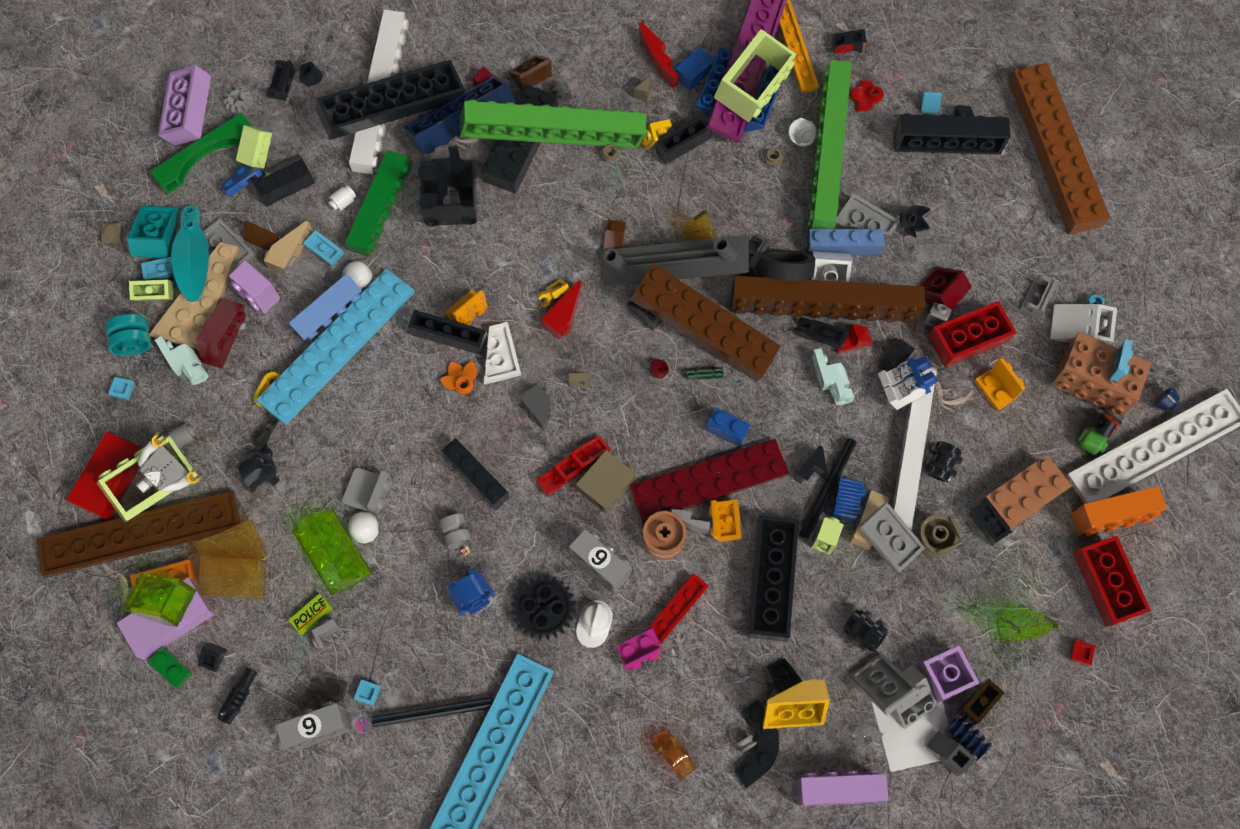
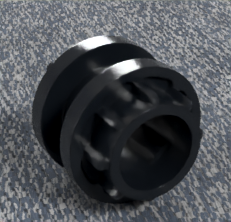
M938 441L935 446H931L929 452L933 454L932 459H925L923 463L926 466L925 474L942 482H950L951 477L955 478L957 475V471L953 469L954 465L961 464L963 458L960 457L962 452L961 449L950 443Z
M856 610L844 626V632L848 634L847 639L851 642L858 639L861 642L859 648L863 651L866 649L870 652L875 651L888 634V629L884 627L885 622L881 619L877 622L872 621V613L868 610L865 612Z

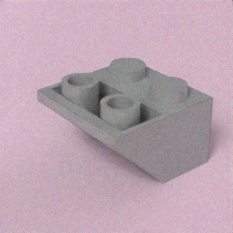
M913 666L902 673L919 688L920 693L892 712L904 729L937 707L927 678Z

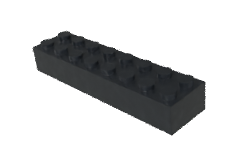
M450 59L316 98L315 109L329 140L438 108L463 94L465 88Z

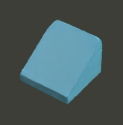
M924 92L920 101L921 113H938L942 93Z

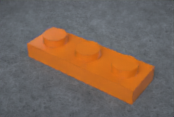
M190 559L130 575L133 594L136 596L174 586L187 577L196 580L193 563Z

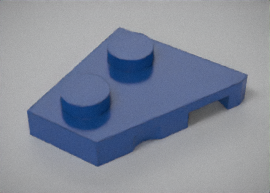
M246 164L240 165L235 169V173L231 177L226 178L222 182L219 190L231 197L249 184L247 181L253 175L260 177L262 173L258 168Z

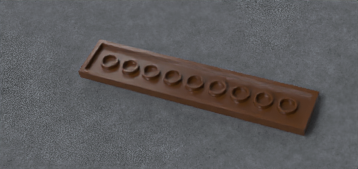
M229 491L139 513L127 522H124L122 518L37 538L41 576L47 578L241 530L236 493Z

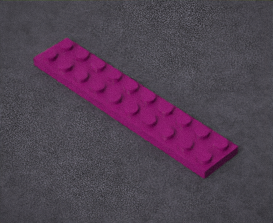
M749 0L724 76L761 29L773 38L775 37L787 0ZM755 55L733 84L754 98L766 61ZM715 99L706 128L738 143L741 139L746 120Z

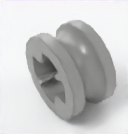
M753 735L737 743V746L741 747V753L757 744V742L752 740Z

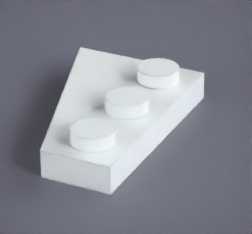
M508 322L489 326L484 384L521 376Z

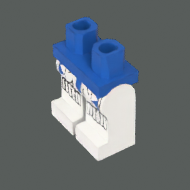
M911 357L907 359L908 361L902 362L898 367L888 372L883 370L878 373L889 403L897 410L924 394L930 393V387L938 382L932 371L925 375L923 373L931 368V364L926 357L918 360Z

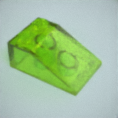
M141 573L122 610L164 625L178 627L184 613L193 600L196 589L177 578Z
M1032 608L1021 610L1019 614H1014L1013 611L1003 612L999 618L995 619L1001 643L1041 638L1059 628L1058 624L1043 612H1033Z

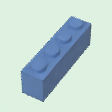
M809 229L807 236V254L810 255L813 254V251L846 253L850 255H881L885 246L883 229Z
M346 273L290 321L289 324L304 340L307 338L311 340L318 334L316 330L319 327L323 326L325 328L333 321L331 317L334 314L340 315L347 309L345 305L348 302L354 303L361 297L359 293L362 290Z

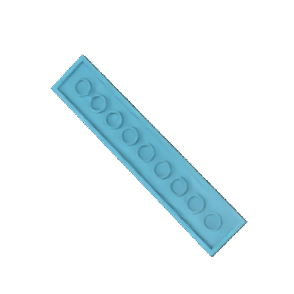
M385 269L363 291L361 297L352 303L256 400L257 403L286 426L415 293L414 289L388 269Z
M517 654L430 829H478L554 674L553 670Z

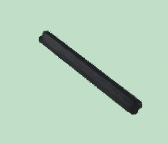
M851 438L846 440L799 533L801 539L805 541L809 539L857 444L855 440Z
M485 697L372 716V726L381 727L490 709L494 700L492 697Z

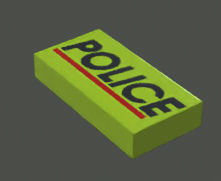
M318 594L288 621L303 636L329 614L333 608L321 594Z

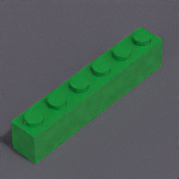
M387 150L345 242L349 251L369 257L371 251L375 250L376 240L383 232L384 222L389 219L390 209L397 201V193L399 189L403 188L405 175L410 172L411 164L409 163L408 156Z

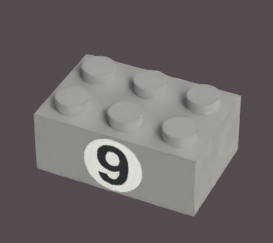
M585 529L569 546L570 556L615 594L630 577V564L623 557L619 559L614 555L615 551L608 544L603 545L598 541L600 538L593 531L588 532Z
M332 701L321 705V709L315 711L314 709L301 712L302 716L296 718L289 716L281 719V723L276 725L282 749L293 753L350 732L351 728L345 708L338 703L334 704Z

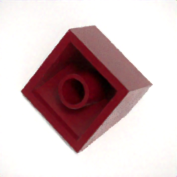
M938 266L919 285L924 286L926 303L930 306L934 302L943 304L951 309V311L972 288L964 271Z

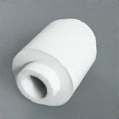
M348 185L342 186L328 197L330 200L328 204L334 211H342L354 201L356 195Z

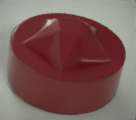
M656 359L651 363L649 371L653 377L662 379L669 372V366L665 361Z

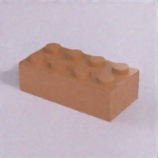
M1046 455L991 492L980 503L982 504L989 500L1011 530L1063 494L1072 485L1050 457Z

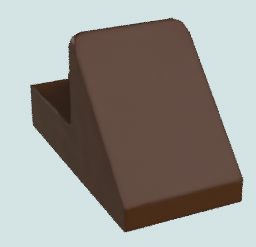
M608 220L603 251L609 248H623L626 222Z

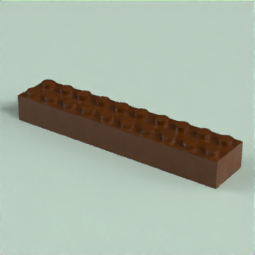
M735 276L732 288L731 312L738 314L748 312L756 315H764L766 313L775 316L792 315L793 317L810 316L812 318L829 317L830 319L848 318L849 320L866 319L867 321L885 320L886 322L904 321V323L917 322L925 308L924 286L818 280L787 281L765 277Z

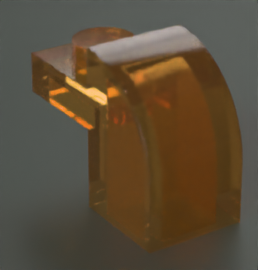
M668 730L651 742L680 781L697 768L681 743Z

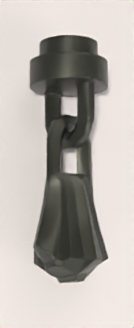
M273 416L263 429L253 437L255 446L264 447L267 445L270 435L279 422L278 419L275 420Z

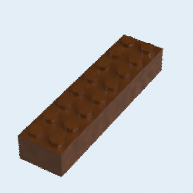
M654 263L630 298L631 301L755 381L764 376L781 347Z

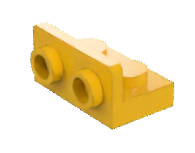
M670 119L650 123L646 127L647 134L641 142L645 150H649L658 139L662 138L663 134L667 133V130L672 126Z

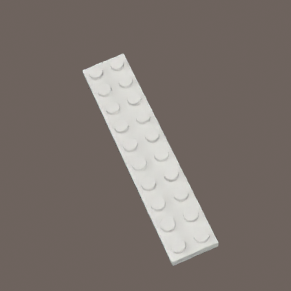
M1225 389L1068 473L1066 477L1084 504L1107 499L1240 427V406L1229 390Z

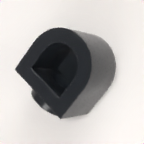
M307 62L300 65L299 79L302 83L310 87L321 82L323 72L314 63Z

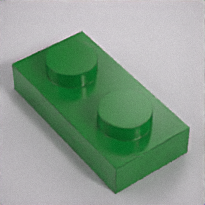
M163 646L147 661L176 689L192 675Z

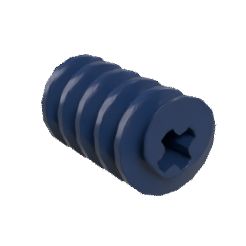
M958 716L946 727L944 732L952 731L953 733L950 738L958 737L957 743H964V748L966 750L970 749V754L973 757L976 756L977 761L988 752L992 743L990 741L984 743L986 737L984 735L978 737L980 733L978 729L972 731L974 724H966L968 718L966 716L962 718Z

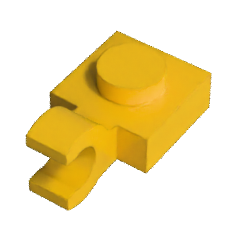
M559 279L546 287V291L538 293L536 297L539 300L545 297V301L540 304L545 308L550 305L552 298L563 297L570 288L565 281Z

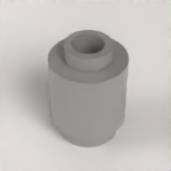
M184 423L168 432V435L165 437L170 436L179 449L194 441L196 433L191 425L187 426Z

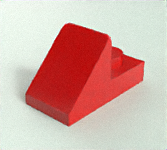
M853 324L851 329L848 330L849 335L842 349L836 347L835 349L837 354L873 345L868 327Z

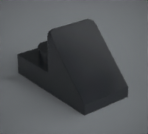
M821 445L818 446L796 475L795 480L801 484L804 479L808 481L814 471L821 477H826L828 472L824 450Z
M785 658L767 667L780 693L802 682V679Z

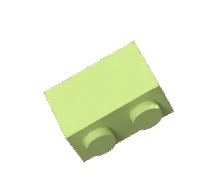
M244 125L236 161L251 167L264 168L272 133L257 127Z
M129 281L130 300H174L173 281Z
M825 517L818 528L811 548L830 555L837 545L844 524L839 523L840 521L836 518Z

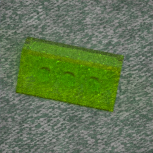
M333 509L302 517L292 529L330 595L346 591L372 574Z

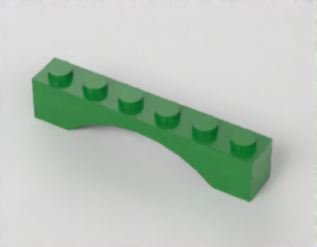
M241 112L223 125L216 127L209 134L202 136L195 143L188 145L181 152L172 155L162 164L155 166L150 172L168 195L183 185L190 169L205 155L224 147L239 146L243 126L252 125Z

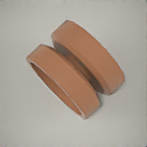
M668 511L656 512L651 515L644 524L642 535L643 546L646 551L654 558L661 560L671 559L678 555L684 547L687 534L684 522L675 513Z

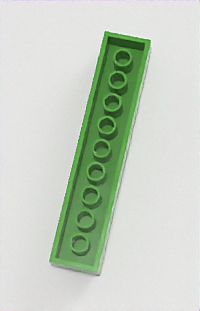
M830 60L829 67H825L821 84L823 90L820 95L821 107L818 113V118L820 119L817 125L818 137L815 142L816 154L813 160L815 166L812 172L811 202H809L808 208L810 214L806 229H834L836 224L852 62Z
M476 100L464 101L460 114V137L592 146L612 144L616 147L638 148L647 134L646 113L638 111L589 110L584 107L574 109L567 106L516 105L512 102L501 104L494 101L478 102Z

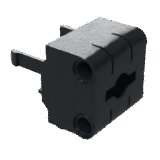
M448 146L450 158L420 162V168L417 169V179L420 180V213L424 224L427 226L473 225L477 223V175L474 160L461 159L458 146ZM448 187H455V190H448ZM448 191L452 205H444L443 203L444 198L448 195Z

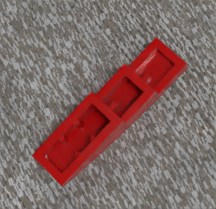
M640 22L639 36L649 59L664 80L674 88L678 85L679 75L671 68L672 59L665 53V43L643 22Z
M598 435L571 452L569 457L554 465L553 469L539 477L536 483L548 497L594 465L606 450L610 452L611 448Z

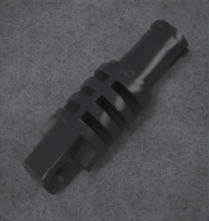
M247 667L245 668L238 684L235 683L232 686L229 695H227L226 700L223 702L217 717L218 720L229 725L232 723L250 694L248 689L258 674L257 672Z

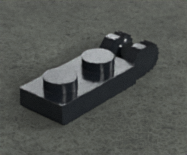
M803 317L798 322L809 329L806 330L800 327L794 329V333L797 336L807 337V339L842 349L849 335L847 329Z

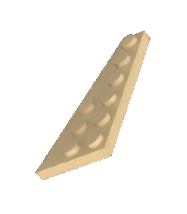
M222 242L218 244L209 256L206 284L200 299L196 302H190L180 293L150 332L151 338L157 339L162 336L166 342L170 340L172 344H186L190 348L198 350L196 337L223 298L230 278L229 275L233 270L240 250L238 246Z

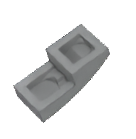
M672 509V513H675L682 519L686 528L699 533H709L710 522L692 520V512Z

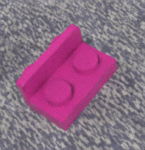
M653 628L616 646L625 664L623 666L624 670L630 668L631 671L641 667V662L646 659L651 662L659 658V653L664 650Z

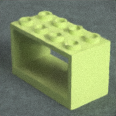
M761 29L723 77L714 98L750 122L753 117H758L762 107L767 105L772 97L771 95L776 93L781 85L780 83L788 77L791 72L790 70L796 63L793 61L796 53ZM755 55L779 70L758 100L733 84Z
M164 436L158 438V440H164ZM167 437L163 446L165 445L173 457L188 472H191L193 469L171 437ZM142 449L134 454L135 458L131 461L127 458L117 464L116 467L118 469L112 472L109 469L98 477L100 480L97 482V485L124 522H127L171 493L162 490L158 491L125 512L105 484V482L139 461ZM195 472L192 474L194 478L197 476Z

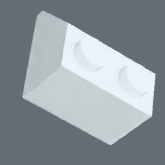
M813 251L812 256L816 258L814 277L810 280L849 282L852 265L850 254Z

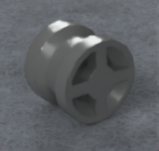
M565 81L557 82L551 87L552 93L558 95V103H565L572 97L571 92L568 90V83Z

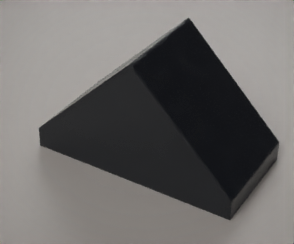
M899 339L892 346L878 368L888 372L898 367L902 362L909 359L915 348Z

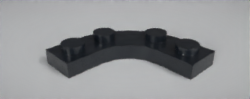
M756 700L741 712L754 729L758 742L754 755L734 771L745 788H748L770 770L779 751L777 728L763 729L765 708L759 700Z

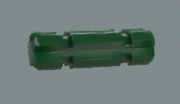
M715 367V369L700 368L696 371L694 369L686 370L688 381L695 380L694 378H697V380L712 379V377H715V379L723 378L722 367Z

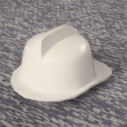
M593 600L584 605L576 630L577 638L582 645L595 648L605 642L613 616L612 610L607 603Z

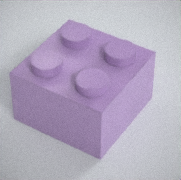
M246 261L229 275L232 280L231 285L236 290V293L243 300L246 298L250 306L256 311L261 310L265 314L280 299L272 283Z
M960 645L926 660L918 666L921 673L927 678L937 704L979 684Z

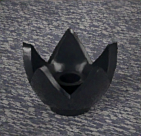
M912 205L902 211L899 220L905 232L917 238L915 231L930 229L923 215L931 209L925 206Z

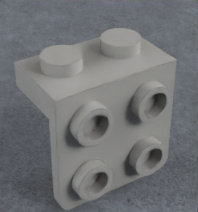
M360 468L354 469L342 502L347 506L379 515L380 509L382 510L384 507L386 494L392 487L393 481L391 476L383 471L379 475Z

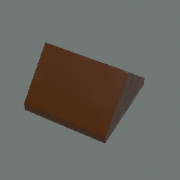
M536 55L508 72L522 90L524 84L535 86L552 76L550 58Z

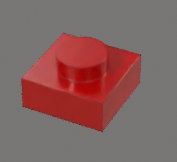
M1074 640L1069 660L1091 666L1095 645Z

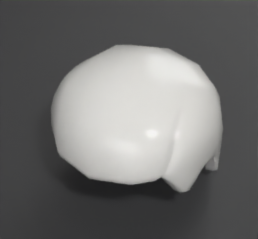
M799 118L789 126L788 135L793 143L806 147L815 141L818 130L812 121Z
M354 261L348 263L342 271V277L347 273L361 290L368 287L372 281L373 274L363 262Z
M362 511L355 513L349 520V533L357 543L366 544L371 542L379 533L376 517L370 512Z

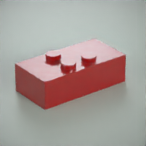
M997 301L933 327L928 334V338L946 368L1010 342L1017 332L1000 302Z
M106 431L66 501L77 508L109 521L115 508L97 485V482L100 480L98 477L109 469L112 472L118 469L116 467L117 464L128 458L131 461L134 459V454L141 450L142 447ZM138 462L105 482L119 503L140 468Z
M1117 535L1073 552L1105 627L1151 611Z

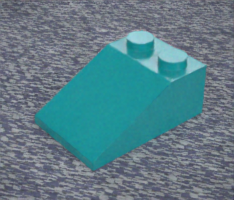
M141 205L127 237L131 256L167 258L170 256L175 237L178 207Z

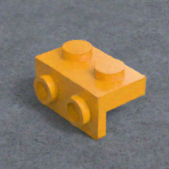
M737 499L721 502L711 500L709 515L713 519V525H711L712 537L718 542L742 539L739 501Z

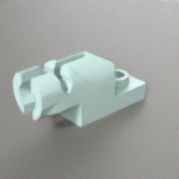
M162 336L155 340L172 370L178 376L184 374L192 385L200 384L208 378L207 372L201 366V362L192 348L186 344L174 348L170 340L166 342Z
M815 349L811 357L821 390L830 389L836 405L851 403L854 396L852 389H848L850 382L844 366L841 363L828 365L827 356L823 354L822 349Z

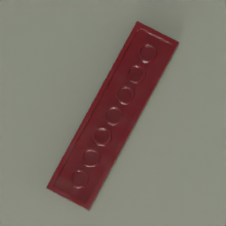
M775 438L630 485V490L641 521L644 523L656 512H672V509L684 510L789 475V471Z

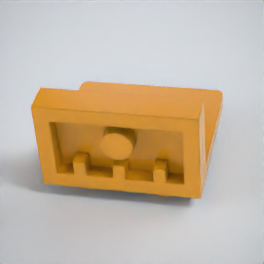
M472 289L444 312L445 316L449 320L470 325L472 320L477 315H482L488 307L485 293L482 290L476 293Z
M1003 357L996 362L991 370L974 380L996 412L1015 401L1025 389L1023 380L1016 376L1010 363L1005 361Z

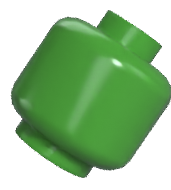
M1094 426L1090 428L1085 427L1077 439L1079 447L1091 455H1095L1098 452L1103 453L1109 444L1106 442L1107 437L1097 431Z

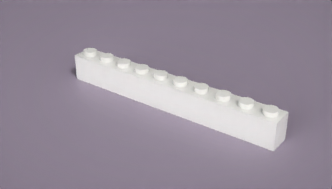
M383 11L367 83L398 75V61L402 58L401 47L405 44L404 33L405 30H408L409 21L406 20L404 12ZM384 124L356 132L349 160L352 172L374 174V169L378 167L379 162L378 152H381L382 149L381 138L385 135Z

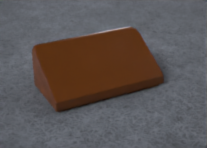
M248 221L244 222L243 239L268 251L274 243L280 240L277 234Z

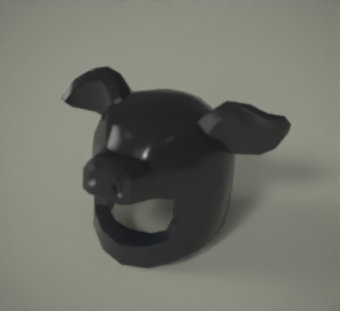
M267 446L261 451L249 454L237 463L240 475L251 493L255 492L257 487L263 482H267L274 487L280 480L276 476L277 467L272 460V450Z

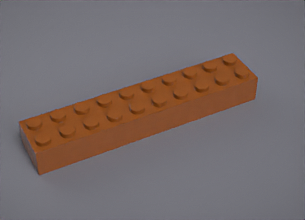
M1048 63L1014 70L1008 82L1068 235L1103 227L1110 218V215Z

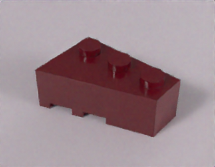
M224 298L220 300L196 337L202 363L223 368L239 329L246 318L243 304Z

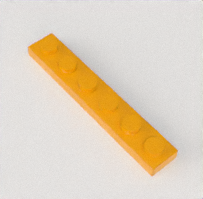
M787 0L779 22V28L785 46L796 53L793 60L796 63L792 68L801 94L816 91L819 85L791 1Z

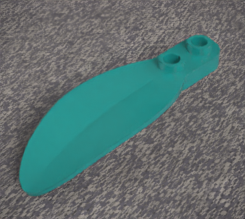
M192 205L186 206L181 210V227L174 239L171 251V265L176 283L182 295L190 302H196L202 296L209 267V248L206 236L201 229V214L199 209Z

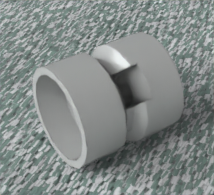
M454 514L440 520L442 532L446 534L444 539L448 549L460 548L472 541L469 530L465 529L467 524L464 514Z

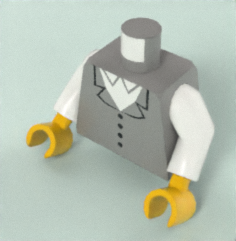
M156 432L152 440L142 449L138 461L140 467L138 471L143 478L135 486L143 494L152 486L157 491L162 490L164 492L181 490L201 479V476L194 478L192 475L197 469L188 472L163 446L166 437L162 441L156 438L160 432Z

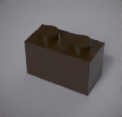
M988 678L981 682L957 712L962 717L966 716L969 723L977 725L1005 692Z

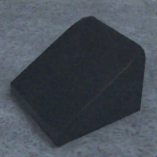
M956 105L954 110L955 116H974L970 106Z
M213 643L206 644L202 647L198 666L217 672L227 649Z

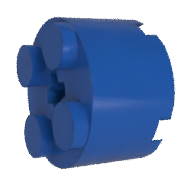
M476 569L469 571L465 575L466 577L460 581H453L448 586L450 589L448 596L461 616H466L464 613L468 611L470 614L476 613L490 603L488 600L490 596L495 597V592L483 573L477 572Z

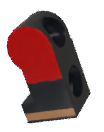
M865 29L838 33L832 38L834 52L837 54L849 51L866 52L867 40Z
M1105 410L1096 422L1095 428L1104 436L1111 438L1122 424V420Z

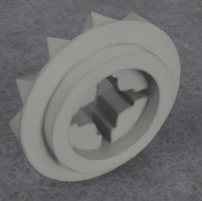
M236 87L235 90L229 89V93L224 94L225 99L223 102L225 108L231 113H243L252 105V96L244 87L242 89ZM240 97V99L242 100L235 102L234 98L238 99Z

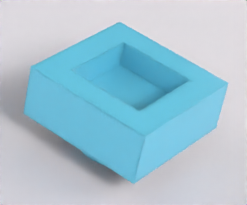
M114 377L108 395L129 401L135 382Z
M361 679L354 700L375 706L381 686Z

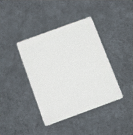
M872 702L891 772L940 761L925 746L938 731L949 738L952 735L951 731L944 732L949 723L943 702L938 703L935 709L906 729L902 727L892 712L886 716Z

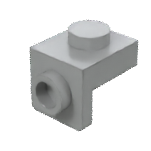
M934 302L924 324L935 327L945 323L950 316L951 309L943 304Z
M325 619L319 623L317 628L311 630L314 635L311 639L316 648L320 647L323 651L327 650L323 638L341 629L335 619Z

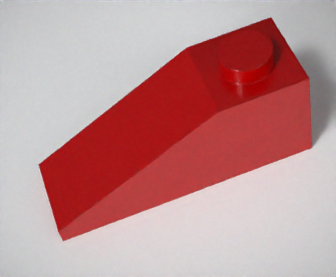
M579 280L541 319L542 326L557 339L566 336L571 330L582 291V283Z

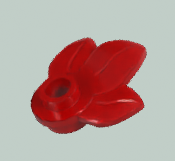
M869 80L860 81V87L853 88L849 92V97L858 101L856 106L857 112L870 110L874 104L881 102L884 97L882 88L875 86Z

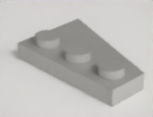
M853 193L838 215L835 225L850 229H883L884 237L890 238L900 220Z

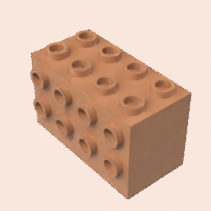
M1078 332L1066 347L1051 385L1059 390L1074 394L1077 398L1090 401L1098 407L1108 409L1116 415L1124 416L1139 401L1152 363L1132 355L1127 364L1130 366L1127 375L1122 376L1118 382L1110 380L1118 348Z

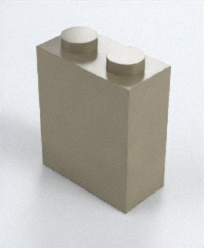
M607 450L576 484V490L605 514L636 480L634 468L629 464L624 465L617 454L614 452L610 453Z

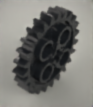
M538 575L536 582L531 577V584L528 585L526 582H523L524 589L517 588L520 595H513V598L517 600V602L511 603V606L516 608L511 611V614L517 615L513 621L514 623L520 622L517 626L518 630L525 628L523 634L527 635L530 632L531 639L535 635H538L539 641L542 640L543 636H546L547 641H549L550 635L557 639V632L565 634L563 627L570 628L568 621H574V618L570 615L576 613V609L571 608L576 605V601H570L574 594H567L570 590L569 586L562 588L564 581L557 584L556 577L549 581L548 575H546L545 580H542L540 575ZM543 590L551 592L548 598L540 597V593ZM554 597H558L557 600L550 603ZM528 602L535 604L534 609L531 611L524 609L525 604ZM540 605H547V611L541 610ZM561 605L563 611L560 614L553 613L552 609L554 606ZM536 614L532 620L529 619L530 616ZM539 618H546L547 624L540 627L536 624Z

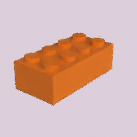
M1157 486L1083 504L1071 513L1078 536L1086 535V537H1092L1103 530L1105 533L1117 530V527L1120 526L1129 528L1140 521L1142 524L1152 522L1154 518L1162 516L1161 512L1166 510L1167 506L1161 490Z

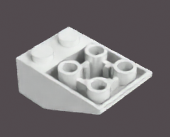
M1054 304L1049 339L1070 343L1078 332H1082L1111 345L1114 341L1117 308L1101 304Z

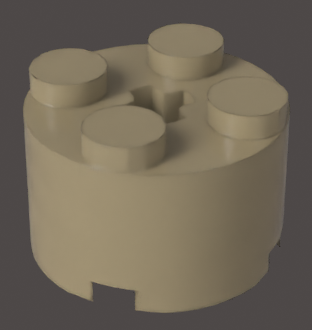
M944 514L929 516L916 531V537L925 547L922 552L930 558H940L949 554L957 546L961 534L957 522L951 517L944 516Z

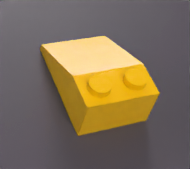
M825 679L802 681L768 699L762 725L763 729L824 725L830 702Z

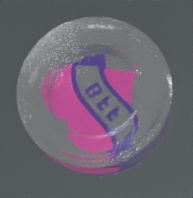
M365 713L357 714L351 723L354 732L360 735L369 733L373 728L372 718Z

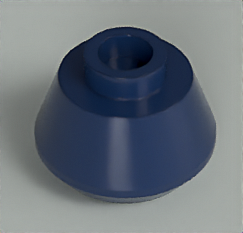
M1174 387L1166 389L1156 398L1154 406L1164 411L1168 409L1173 411L1180 404L1178 402L1180 397Z

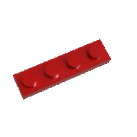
M693 573L647 630L653 628L662 644L708 589L709 585Z

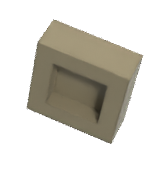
M121 223L102 224L101 241L104 244L122 243L123 225Z
M583 371L569 373V387H588V373Z

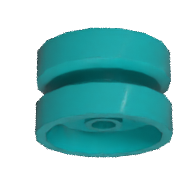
M119 315L109 319L104 324L106 337L108 338V350L113 355H138L152 347L151 337L148 333V321L142 315Z

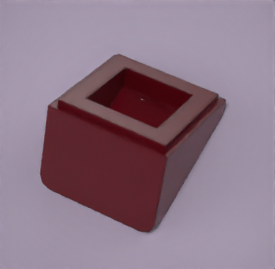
M482 66L473 77L474 86L479 85L494 75Z

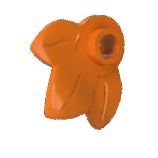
M471 361L463 367L455 362H450L448 368L449 375L440 378L443 386L450 390H456L462 395L470 393L474 386L473 380L477 377L475 364ZM467 384V387L461 388V385Z

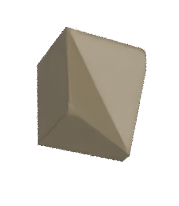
M652 77L646 78L635 87V99L648 100L652 88Z

